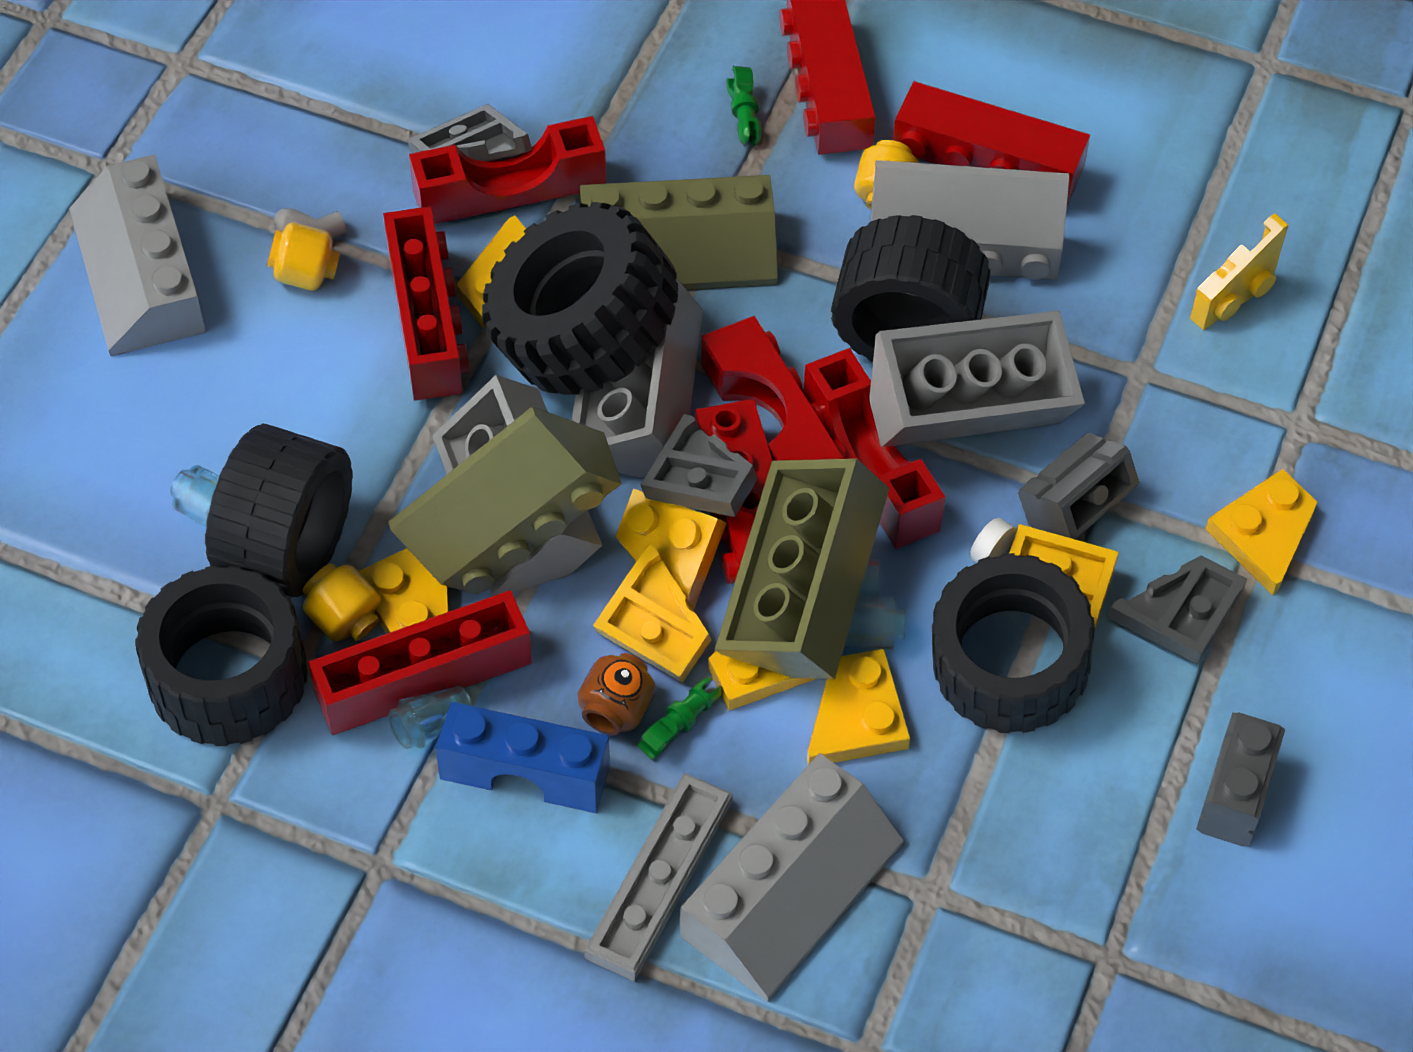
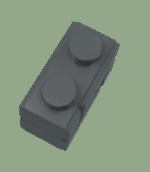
M1086 433L1070 448L1064 450L1037 477L1028 480L1019 489L1018 495L1030 527L1076 539L1135 489L1140 482L1130 450H1128L1126 445L1111 440L1106 442L1102 437Z
M1240 712L1232 713L1196 830L1242 847H1249L1261 816L1285 733V729L1281 725Z

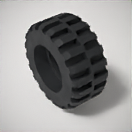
M592 202L590 207L584 203L569 205L567 211L556 210L545 215L546 220L540 224H531L523 231L525 235L517 242L512 241L504 250L505 257L501 262L496 261L490 272L491 283H486L483 293V302L485 304H482V316L487 335L531 385H536L540 390L548 393L558 394L559 392L562 395H579L581 389H584L585 392H594L603 389V383L610 380L616 383L626 377L628 369L635 364L639 367L648 358L647 352L653 345L659 346L665 337V325H671L675 315L676 307L673 303H677L678 283L676 281L677 273L672 262L637 217H633L628 210L622 207L599 202Z

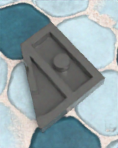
M489 104L407 140L411 154L456 145L463 154L479 161L523 154L532 150L528 133Z
M684 414L640 486L646 499L736 517L755 485L757 476L751 463L738 453L730 452L727 444L715 434L709 437L699 428L695 418Z
M1201 555L1182 565L1178 572L1171 575H1163L1148 583L1147 590L1127 601L1123 597L1114 601L1108 618L1198 664L1244 591L1247 578Z

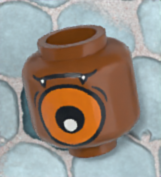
M622 653L620 656L607 655L600 657L593 664L577 693L578 705L582 710L581 713L584 721L595 730L607 735H617L620 732L634 730L642 721L656 694V685L651 675L647 672V665L640 658L628 653Z

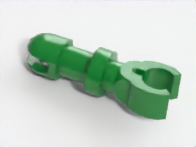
M733 65L734 78H727L726 80L727 91L732 99V114L738 118L737 132L740 142L746 145L750 137L754 146L761 140L762 129L760 120L756 118L759 105L757 98L753 96V72L750 67Z
M707 677L699 681L682 702L674 701L666 708L667 716L658 720L641 736L643 740L637 746L651 760L663 752L681 731L688 732L696 725V717L702 711H707L717 702L722 694L721 686L717 687L710 694L704 691L713 678Z

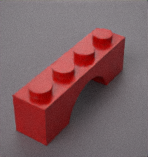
M593 116L547 125L542 137L532 146L531 151L506 160L492 162L475 160L463 154L456 145L409 154L413 193L418 208L431 206L434 224L579 194L580 185L606 184L605 147Z
M755 315L701 335V366L722 401L754 399L756 405L768 410L779 421L782 430L768 444L773 461L848 459L842 443L838 439L832 440L825 429V420L819 406L815 402L809 403L803 394L802 383L797 371L792 366L787 367L780 357V349L775 336L771 331L765 332Z
M847 348L805 365L803 394L809 403L815 402L819 406L825 420V429L832 440L838 439L842 443L848 459H858L889 487L879 524L894 548L898 549L941 531L946 497L922 459L910 462L901 455L895 446L881 447L869 401L871 380L851 349Z

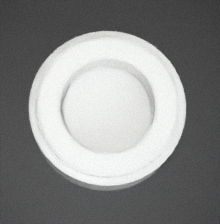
M995 518L990 521L980 532L971 548V560L978 563V560L989 556L993 558L1006 554L1013 543L1016 528L1002 518Z

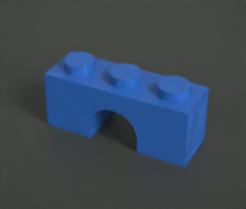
M456 702L450 703L436 745L441 780L492 791L497 775H516L538 785L543 791L544 802L597 813L610 769L609 735Z

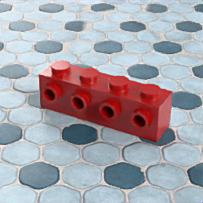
M787 0V8L780 9L779 11L782 36H790V42L787 43L788 62L790 69H797L799 74L795 77V88L798 102H805L807 107L803 112L806 136H814L818 155L865 150L873 146L876 117L846 1Z
M913 81L895 118L893 131L894 141L907 145L917 159L933 164L1068 173L1067 205L1085 167L1091 136L1084 132Z
M431 206L383 213L388 254L413 400L463 394L461 374L470 373L466 344H456L455 335L463 334L459 306H449L448 297L456 296L451 267L442 268L441 260L449 259L445 231L436 232Z
M754 399L695 409V419L699 428L709 437L715 434L727 444L730 452L738 453L751 463L757 476L755 485L736 517L710 513V516L727 522L720 542L724 541L727 553L722 554V564L727 584H734L773 461Z
M511 590L308 661L314 693L333 736L532 664L530 631Z

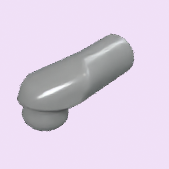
M285 208L278 211L274 217L275 229L283 231L287 224L296 222L325 230L331 234L332 239L347 233L345 222L339 211L315 219L296 209Z

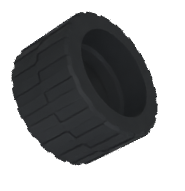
M895 215L871 221L867 226L860 227L847 244L831 307L833 326L837 329V334L843 342H846L857 354H861L873 362L875 337L879 331L981 320L991 277V270L988 268L989 261L986 255L981 252L980 246L973 239H969L964 232L956 227L953 228L946 225L945 222L916 215Z
M265 423L251 428L249 432L241 437L236 447L233 448L228 456V460L222 468L211 498L205 533V552L210 566L229 567L232 565L243 567V569L249 571L255 570L264 574L270 581H275L280 585L286 596H302L304 594L302 590L306 583L320 569L328 565L347 518L352 494L353 470L346 450Z
M1010 553L993 558L989 556L978 560V563L970 567L966 566L942 590V596L936 602L933 611L932 657L935 680L939 682L940 692L945 700L953 705L954 710L960 716L973 721L974 725L984 729L998 730L999 733L1009 734L1010 732L1022 731L1023 733L1035 731L1036 728L1044 725L1049 726L1057 722L1060 716L1068 713L1076 705L1078 697L1083 695L1088 682V674L1091 671L1095 632L1094 617L1091 616L1090 602L1087 596L1080 590V585L1072 576L1066 575L1062 568L1052 562L1047 563L1040 560L1039 557L1031 555L1019 556L1015 555V553ZM1004 611H1018L1034 615L1048 623L1061 638L1063 651L1052 665L1041 672L1026 677H1002L989 673L973 663L962 649V638L972 625L986 616Z
M208 566L202 570H192L182 574L177 580L170 581L160 589L161 591L150 599L145 606L146 610L143 616L139 618L137 624L138 636L135 639V646L151 702L154 704L157 715L170 726L172 731L200 744L210 743L215 744V746H228V744L233 743L243 744L275 730L279 723L286 721L293 713V708L297 703H300L304 694L303 688L308 676L307 659L295 607L290 597L284 594L283 588L275 581H270L260 572L255 570L249 571L240 566ZM229 631L246 632L256 635L270 644L267 652L259 662L244 673L228 679L200 680L184 675L176 670L179 660L191 646L213 634Z

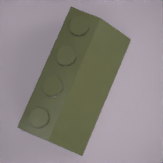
M770 175L580 185L581 203L587 204L589 207L592 202L611 204V206L622 207L628 210L633 217H637L672 262L677 273L676 278L686 290L778 284L775 209Z
M532 406L388 521L390 530L441 585L478 595L480 592L491 588L498 578L515 565L525 562L532 552L549 539L563 533L570 523L587 510L598 506L604 497L622 483L604 432Z
M858 459L772 461L715 646V650L718 653L791 678L835 679L889 492V487Z

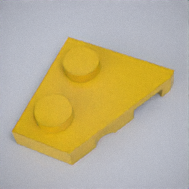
M633 488L615 537L635 561L638 560L648 544L655 547L694 611L727 522L684 506L646 499L642 491Z
M408 548L359 571L380 594L381 602L374 614L379 618V623L386 634L448 612V586L441 585Z
M884 649L841 656L835 679L826 680L808 747V765L819 753L833 763L909 749L910 736Z

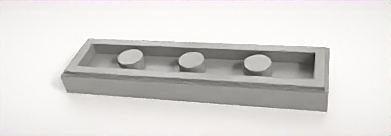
M683 773L585 948L584 956L586 960L631 981H636L732 804V793Z

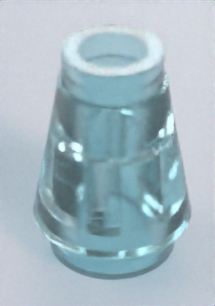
M458 685L451 689L448 688L400 699L397 707L389 711L390 726L400 745L405 749L414 746L422 749L438 738L451 702L472 706L470 698L463 687Z

